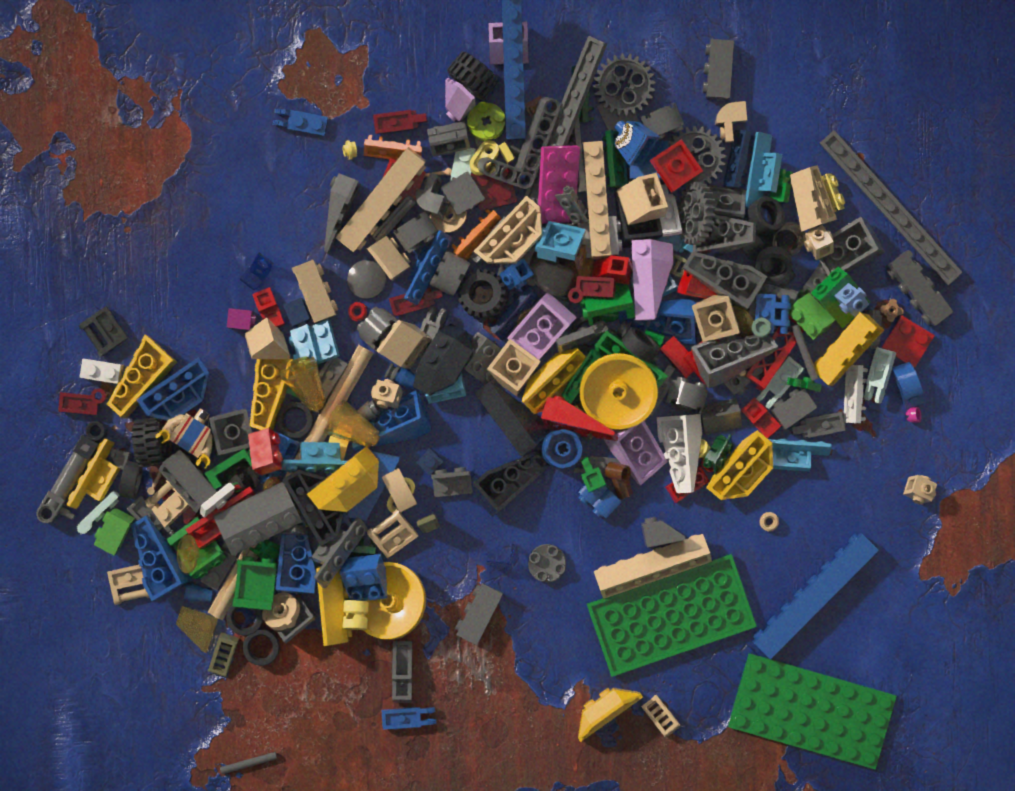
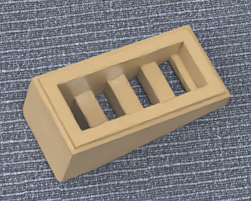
M657 695L641 706L665 737H668L681 727V724ZM658 703L659 706L650 712L649 708ZM663 709L664 711L655 718L654 714ZM667 715L669 718L660 724L659 721ZM672 721L674 724L665 730L664 727Z

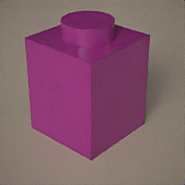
M229 308L227 328L250 330L256 325V315H253L254 311Z

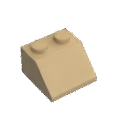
M385 236L367 249L388 277L394 281L411 268L408 265L411 261L405 253L400 254L396 248L399 245L393 238L388 239Z

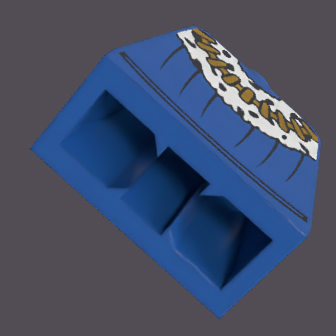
M619 121L615 125V129L619 132L615 139L616 147L629 165L642 166L660 136L640 122L627 121L625 123L624 121Z

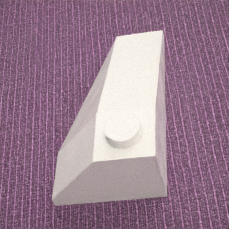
M701 414L657 417L658 438L660 443L663 442L666 451L664 456L665 459L669 460L671 466L670 474L676 492H694L702 437Z

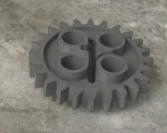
M622 53L620 59L614 55V61L607 58L608 65L606 66L601 63L600 66L603 70L596 71L600 77H594V81L598 82V84L593 85V88L599 89L595 96H601L598 103L605 102L604 109L608 106L611 107L610 113L617 110V116H619L621 111H624L625 116H627L628 111H631L635 115L636 108L642 111L641 104L648 106L646 99L652 100L653 98L649 92H655V89L650 87L656 83L650 80L654 73L648 74L651 67L644 68L645 60L639 63V56L632 60L631 54H629L628 58H625ZM621 67L625 70V75L619 77L615 74L614 70ZM632 69L633 72L627 83L629 88L625 87L620 99L616 100V96L621 88L619 82L623 83L629 70ZM634 76H640L642 78V84H633L632 78ZM612 84L616 86L617 91L614 94H610L607 92L606 87ZM631 93L634 96V100L626 102L623 95Z
M696 126L693 127V131L686 127V133L680 130L679 137L673 135L675 141H670V146L682 139L691 154L695 153L696 155L703 152L706 148H710V151L698 156L699 160L697 163L703 172L686 182V185L694 182L705 184V181L711 185L712 177L716 180L718 179L716 172L723 173L719 167L726 165L721 161V159L726 158V155L721 154V152L725 151V147H719L723 142L722 140L715 141L718 135L715 134L711 137V130L709 129L705 133L703 126L700 131H697ZM698 139L704 142L703 147L700 149H696L693 146L694 141ZM706 156H712L714 158V161L711 165H705L703 163V159Z
M694 182L686 185V190H682L683 196H679L680 203H677L682 234L679 235H682L681 240H684V243H688V245H701L702 242H705V238H709L708 232H712L711 225H714L712 219L716 216L713 210L716 207L713 206L715 199H711L713 192H710V187H707V184Z

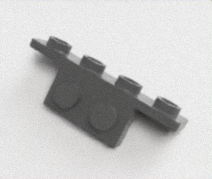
M357 517L347 531L339 529L338 537L319 546L311 558L315 562L323 564L314 576L322 588H327L368 530L360 518Z

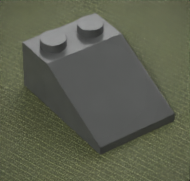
M859 217L832 234L834 253L819 260L829 276L837 267H840L845 272H849L871 262L884 254L885 251L868 220Z

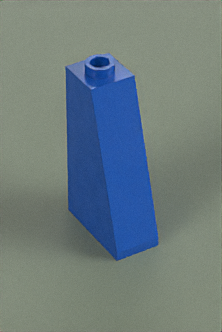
M371 451L379 461L377 488L348 511L347 517H350L352 522L357 517L362 521H367L386 486L382 477L395 470L400 457Z

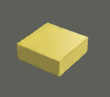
M505 142L498 146L499 151L506 163L513 162L514 156Z

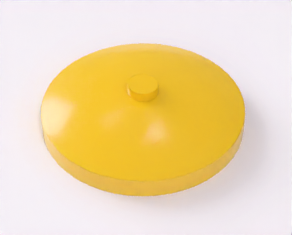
M610 354L599 358L588 367L581 380L580 399L585 412L610 429H627L640 424L651 414L657 402L658 388L652 370L642 360L628 354Z
M384 562L388 596L386 599L366 601L369 602L368 613L365 615L368 618L367 630L363 631L379 639L392 640L407 635L419 624L426 607V593L422 581L410 568L398 563Z

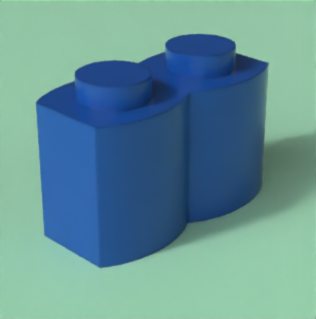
M584 485L578 492L581 494L578 498L585 505L590 503L594 507L592 511L600 519L603 516L607 518L622 503L606 486L589 493L586 485Z

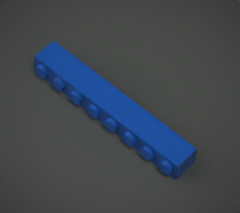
M502 0L506 139L526 138L521 0Z
M854 534L848 540L850 544L845 549L841 547L834 554L836 558L832 562L827 561L821 567L822 572L818 576L813 575L807 582L809 585L804 590L802 588L799 589L794 595L795 599L791 603H785L780 609L782 612L777 617L775 615L771 617L767 622L768 626L764 630L760 629L753 636L755 639L752 642L769 659L879 551L863 534Z

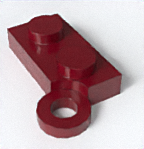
M577 276L576 288L569 291L568 298L572 303H580L584 296L615 298L616 278ZM575 292L579 293L578 299L573 298Z
M100 388L94 389L91 395L60 392L58 411L98 415L99 403H103L106 400V392ZM97 392H100L102 394V398L100 400L95 398V394Z

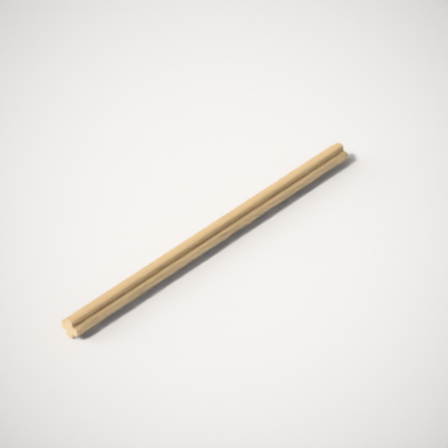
M358 345L348 363L349 365L330 394L304 442H324L371 359L373 352ZM299 449L294 460H301V449ZM249 548L243 550L238 559H242V556H251L256 561L258 559L257 554L250 551ZM237 561L208 610V613L221 620L226 616L235 597Z

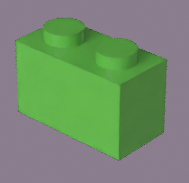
M810 293L797 300L789 310V315L813 340L825 333L835 321Z
M114 508L111 512L107 511L102 520L104 522L103 527H99L94 536L96 538L94 545L115 555L120 550L135 518L117 508Z

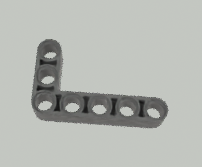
M543 97L539 100L515 167L489 157H483L477 164L479 172L522 189L530 188L534 183L540 166L541 147H546L560 111V103L550 97ZM551 102L552 107L547 111L546 105ZM544 120L545 126L543 129H540V122ZM538 138V145L533 147V141ZM531 156L532 162L530 165H527L526 160ZM491 162V169L486 171V165ZM508 169V175L503 177V171ZM525 175V181L520 183V177Z

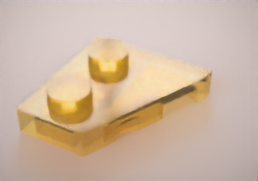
M182 606L176 625L204 653H207L218 618Z

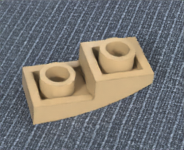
M399 468L382 477L400 513L417 505Z

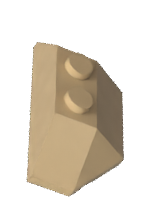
M526 196L474 250V253L486 263H517L543 236L540 206Z

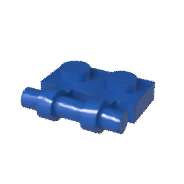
M757 294L755 320L758 318L767 319L771 323L770 333H774L775 326H780V334H788V327L790 326V320H788L789 309H791V303H789L790 295H782V302L780 303L776 302L775 294ZM775 308L781 309V320H775Z

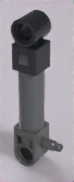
M92 421L86 426V434L81 435L72 450L71 457L52 489L47 492L37 509V518L42 523L55 521L59 514L71 520L74 519L75 514L64 508L88 462L97 452V447L100 444L97 440H101L107 435V427L103 422ZM95 425L101 429V433L98 436L92 433V428ZM46 508L52 511V516L49 519L43 515Z

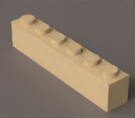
M603 141L583 142L591 260H599L611 255Z
M408 146L336 236V239L352 252L356 249L361 250L367 242L364 240L368 234L373 235L378 228L377 222L380 219L385 220L390 213L389 207L392 204L397 205L402 198L401 192L404 189L408 191L414 183L413 177L416 174L420 176L425 170L426 166L424 163L426 160Z
M693 535L686 540L673 542L666 547H658L651 552L637 554L628 560H620L616 564L602 566L595 570L594 574L604 599L710 563L712 559L704 535Z

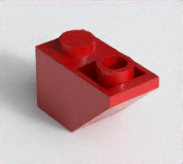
M610 255L597 260L594 263L592 277L616 278V283L629 284L633 268L630 258Z

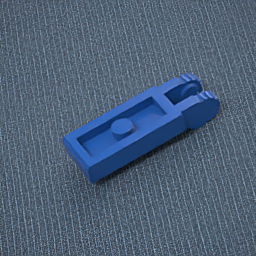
M275 108L274 113L289 116L288 123L273 120L272 125L285 127L288 130L325 136L328 117Z
M435 707L381 710L383 730L436 724V719L421 720L420 713L436 712Z

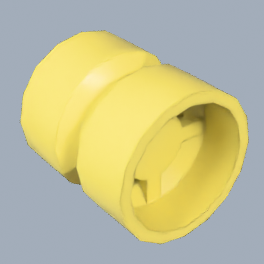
M344 601L343 612L346 613V616L343 617L342 628L367 630L368 618L365 615L368 613L369 602Z

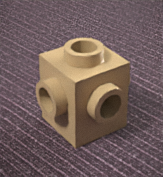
M823 225L811 228L805 233V248L808 252L811 251L816 260L834 253L833 236L829 230L826 231Z
M388 379L384 381L377 380L376 386L374 385L371 391V396L376 405L385 409L387 407L398 409L403 394L400 385Z
M924 475L908 477L903 495L911 498L914 503L923 505V503L932 502L936 495L937 484L932 482L931 478Z

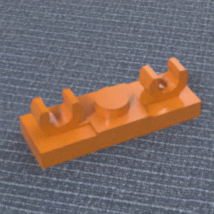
M369 135L368 140L365 139L364 156L398 160L408 146L422 157L420 141H417V145L413 146L410 145V140H407L405 145L395 141L382 142V136H379V140L375 141L372 140V135Z
M488 209L485 210L488 216L485 219H482V217L478 218L481 223L470 231L466 239L459 237L462 243L458 247L452 244L453 252L457 256L467 261L474 249L490 234L497 222L501 221L502 218L494 210L492 212Z

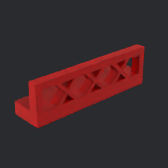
M789 315L788 320L796 325L797 322ZM780 326L772 338L775 340L777 337L784 336L785 344L782 348H778V350L773 352L774 360L772 363L765 364L763 358L752 365L745 376L757 384L755 387L760 391L767 387L797 342L793 332L779 334ZM763 367L764 375L760 380L751 375L755 369Z
M248 487L227 501L222 508L215 509L205 518L203 517L185 529L193 538L198 548L202 550L222 536L213 515L256 495V492L251 487Z

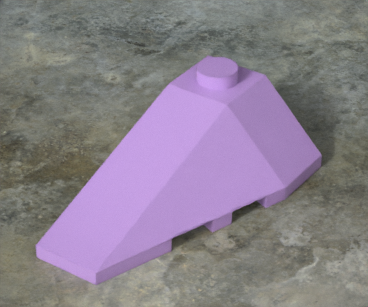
M447 78L445 80L446 110L448 111L446 115L453 122L456 120L461 122L476 106L475 97L462 84Z
M652 239L632 240L636 321L656 320L662 295L673 266V244Z

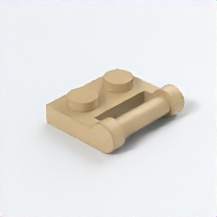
M168 480L152 497H148L145 500V504L152 509L164 527H169L190 507ZM173 489L175 492L160 506L157 502Z
M398 509L393 511V514L379 525L366 531L387 558L418 537V533ZM398 520L400 524L381 538L378 536L379 533Z
M135 565L107 572L115 605L141 597L150 598L145 588L124 594H119L118 591L121 588L143 584L141 566Z

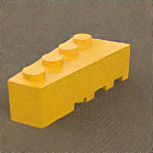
M860 312L841 333L840 337L828 347L825 355L815 361L814 365L817 375L828 386H833L881 335L884 329L868 314Z
M146 334L142 339L141 345L134 353L129 367L127 366L123 378L118 383L107 403L110 408L124 419H127L139 406L136 400L158 385L178 363Z
M257 359L250 418L251 427L259 430L270 428L274 431L277 415L282 407L286 390L296 366L293 359Z

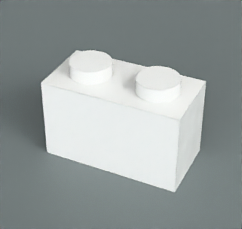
M82 359L80 378L118 384L122 379L124 365Z

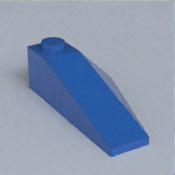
M414 391L401 397L398 409L390 408L388 411L384 409L381 411L380 417L374 421H368L352 433L351 438L353 449L360 450L366 446L370 448L415 439L430 432L429 416L418 392Z
M300 515L302 522L297 525L305 527L304 519ZM281 534L276 581L277 593L314 594L316 582L314 576L316 571L313 559L311 558L312 553L307 535Z

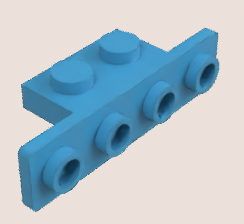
M755 133L745 208H749L754 201L763 197L764 192H777L782 154L770 153L772 135Z
M769 439L773 446V469L810 472L811 455L829 456L832 449V444L822 441L813 443L805 440Z
M301 442V460H283L281 470H286L289 473L297 470L309 473L316 471L334 473L347 461H341L340 443Z

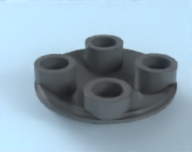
M363 260L351 267L347 282L350 290L356 296L372 298L383 290L386 277L384 270L379 264L370 260Z
M543 544L536 547L529 555L528 568L532 576L537 580L553 582L563 575L566 569V558L558 547L551 544Z

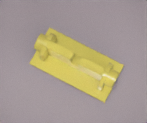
M832 173L823 175L822 179L834 212H837V209H845L844 197L842 194H839L837 189V178Z

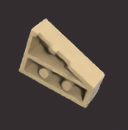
M818 165L790 175L801 232L837 220Z
M311 260L293 267V273L296 275L300 290H302L314 323L316 324L336 316L335 311L338 310L335 300H331L328 294L331 292L328 282L323 281L321 275H324L321 264L317 265L316 261Z

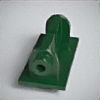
M731 434L728 438L724 435L717 436L711 446V450L716 452L709 450L703 460V466L714 468L715 475L719 468H723L727 454H731L734 444L732 443Z

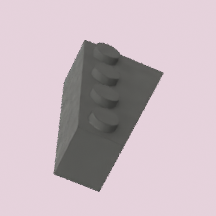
M907 250L886 265L888 269L886 272L892 280L896 279L900 284L898 285L899 290L904 295L907 294L911 300L909 302L915 310H920L923 314L921 316L922 320L927 325L936 326L953 311L940 292L933 290L935 288L933 282L926 275H922L923 268L915 260L912 261L910 257L913 254L910 250Z

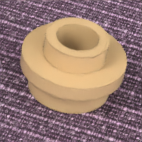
M766 512L760 517V526L766 531H773L779 525L777 515L772 512ZM767 518L772 519L771 525L766 524Z

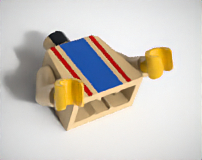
M201 408L194 418L186 413L185 415L180 414L169 419L162 431L156 434V438L161 435L164 437L162 444L171 440L197 458L200 456L196 462L197 466L201 461L205 463L204 469L210 464L212 433L210 432L211 429L204 425L210 414Z

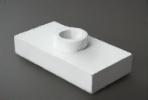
M231 483L224 486L201 505L200 514L205 518L216 508H222L226 504V500L233 495L235 487Z

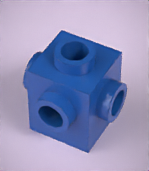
M524 258L517 263L506 264L503 266L505 270L499 274L509 290L514 287L517 289L527 284L526 280L534 275Z

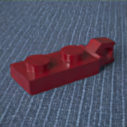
M416 110L373 115L376 134L413 130L418 128V123L428 122L427 114H417Z
M427 288L418 305L404 299L405 294L389 298L394 317L434 305V300L442 298L443 293L441 290L432 292L431 288Z

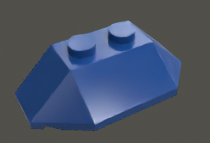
M198 357L146 392L136 401L147 416L168 421L180 414H185L203 401L209 372Z

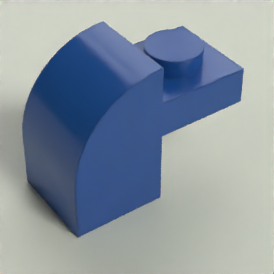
M907 362L893 367L894 380L901 392L905 409L923 404L922 386L912 364Z

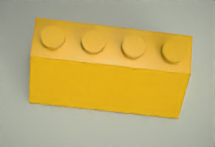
M341 568L327 588H322L318 583L324 646L345 643L349 641V637H352V629L342 628L343 617L346 616V613L343 612L344 601L349 599L340 575Z

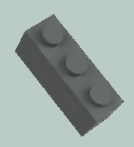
M711 39L710 43L706 44L705 55L709 56L708 63L704 64V74L707 75V82H703L702 93L706 94L705 99H730L734 40Z
M181 450L166 459L159 468L162 475L196 513L200 511L201 505L217 493L212 484L204 478L201 470L196 468L191 463L190 458Z
M483 582L481 586H476L472 594L475 596L473 602H468L464 612L467 614L464 620L459 619L455 627L458 630L457 636L475 645L478 644L503 595V592Z

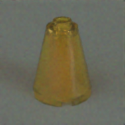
M303 356L288 363V368L285 371L282 369L280 372L282 380L309 410L318 411L322 409L326 400L315 358L311 356V359H308L307 356Z
M342 400L343 405L340 406L338 404L327 422L330 425L329 429L325 428L324 433L365 447L375 446L380 439L379 431L347 401Z

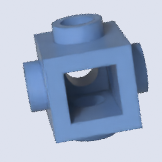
M849 283L835 295V298L840 303V309L845 314L849 312L854 317L869 305L865 299L866 293L861 288L856 289Z

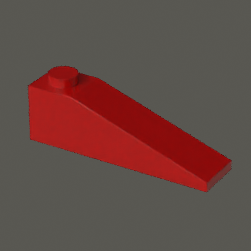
M554 396V398L547 397L541 419L549 430L558 431L565 429L574 431L584 437L592 434L593 437L598 439L618 441V436L613 430L565 401L564 398Z

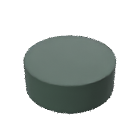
M758 318L752 324V331L758 337H765L771 332V323L765 318Z

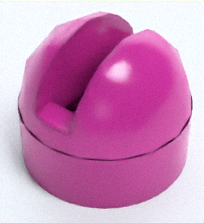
M919 407L907 410L906 415H909L907 418L909 422H921Z

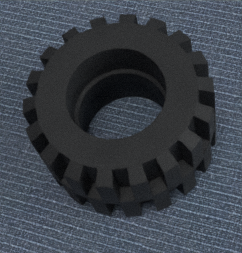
M461 51L447 69L449 75L456 82L462 84L473 96L481 100H485L499 82L496 75L489 68L467 52Z
M478 269L476 273H468L470 276L468 278L464 277L462 279L464 281L463 284H459L460 291H458V296L460 298L458 300L462 308L470 316H473L474 319L479 320L480 318L482 321H487V318L490 320L495 319L494 316L496 314L497 316L501 315L500 311L506 309L505 303H508L509 300L507 298L509 293L502 279L493 271L489 272L486 269L484 271ZM479 286H491L493 288V296L486 304L480 305L473 301L475 290Z
M147 418L134 421L132 427V446L135 459L141 468L161 466L168 458V441L162 444L164 437L162 435L158 438L155 437L165 426L161 419Z

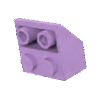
M522 22L523 64L528 63L527 22ZM489 23L490 65L504 64L502 23Z

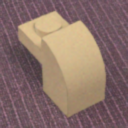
M746 101L729 103L722 107L717 114L715 125L723 124V127H720V137L724 139V143H732L734 141L733 123H745L747 121Z

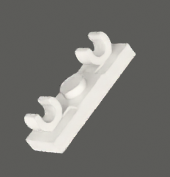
M852 365L846 371L844 422L861 423V421L866 420L865 417H861V410H866V407L862 406L863 383L867 382V379H863V372H868V369L863 368V365Z

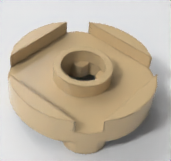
M278 593L274 595L273 609H263V620L273 630L280 631L295 626L300 613V603L289 593ZM282 608H284L283 613L279 615L278 612L282 611Z

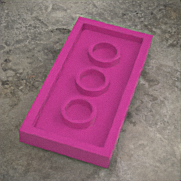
M577 145L541 147L538 205L541 208L542 224L548 223V221L556 223L572 222L555 195L563 194V188L566 186L573 187L577 194L580 147Z

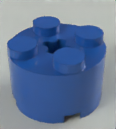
M565 429L549 433L541 445L543 459L555 468H567L579 461L583 450L579 437L574 432ZM563 444V448L566 450L565 452L559 453L560 450L558 449V446H562Z

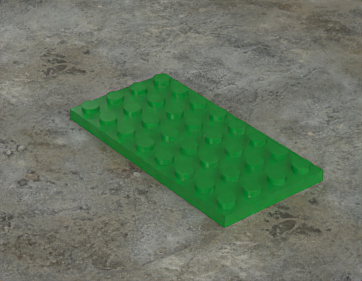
M732 554L637 588L587 603L611 677L757 627Z
M748 653L728 727L876 770L897 696Z

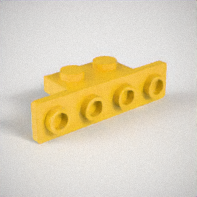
M108 439L100 442L94 458L88 462L87 470L79 478L75 491L70 494L67 506L77 509L86 493L102 502L121 469L106 460L115 442Z

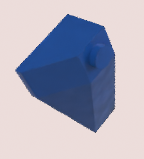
M686 299L661 301L656 320L636 321V317L628 319L625 310L619 311L620 323L623 321L631 322L630 327L649 329L670 338L674 336L680 343L696 344L698 325L692 305L699 301Z
M148 515L131 525L135 547L138 549L140 558L138 560L139 567L141 566L142 583L151 601H155L192 581L183 563Z

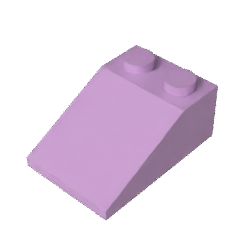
M547 292L507 339H511L540 360L556 342V339L563 334L577 317Z
M645 421L627 429H611L618 436V441L604 439L621 464L630 466L631 476L639 485H642L668 462Z

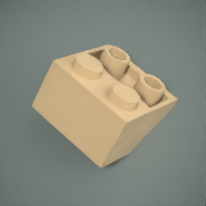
M657 173L638 177L617 190L628 225L665 217L668 205Z
M398 320L392 325L387 337L382 339L376 351L400 367L410 369L431 341V338L416 325Z

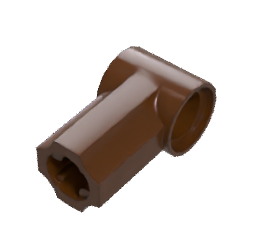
M609 462L605 469V475L607 478L612 479L617 498L624 499L630 497L633 494L629 481L631 475L630 466Z

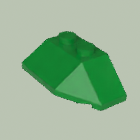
M607 330L595 344V350L602 357L610 354H628L636 357L624 346L620 337ZM643 361L652 370L656 378L657 388L659 389L668 375L653 361Z

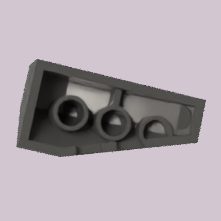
M340 173L337 177L334 176L330 183L332 189L324 252L328 254L361 185L359 181Z
M693 251L682 269L718 296H729L731 304L742 312L749 308L767 278L766 275L752 266L721 260Z

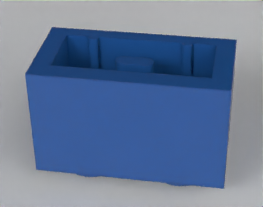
M381 554L346 559L341 567L340 575L349 600L368 601L387 598L386 568Z

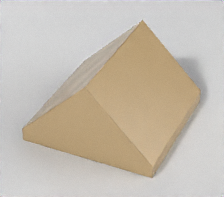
M713 295L692 305L703 342L740 333L729 296Z
M265 318L245 333L251 359H290L283 332L268 318Z

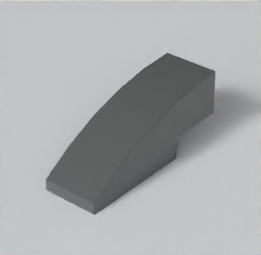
M393 641V703H412V641Z

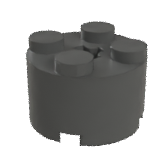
M676 102L671 104L672 108L670 105L664 106L648 113V118L645 116L640 117L643 125L660 136L659 139L665 137V132L675 133L683 129L682 125L685 123Z
M424 211L393 232L404 250L411 253L423 245L421 241L426 243L436 237L438 230L426 211Z
M446 251L429 285L448 295L454 296L470 263Z
M374 307L365 321H362L357 326L359 337L376 351L382 339L387 337L392 325L398 319L385 308Z
M682 377L672 380L665 404L672 403V408L692 413V410H698L697 414H702L708 395L707 385L697 382L694 385L688 383L689 380Z

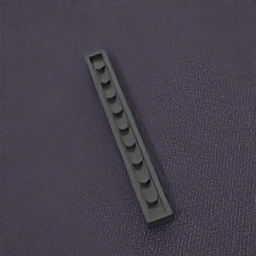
M588 36L560 105V111L547 146H567L607 43ZM540 166L533 185L526 190L524 198L526 196L529 197L537 205Z
M835 130L819 143L946 285H949L962 273Z

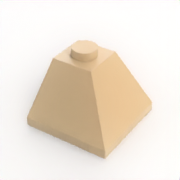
M509 339L487 370L500 385L517 396L541 361Z

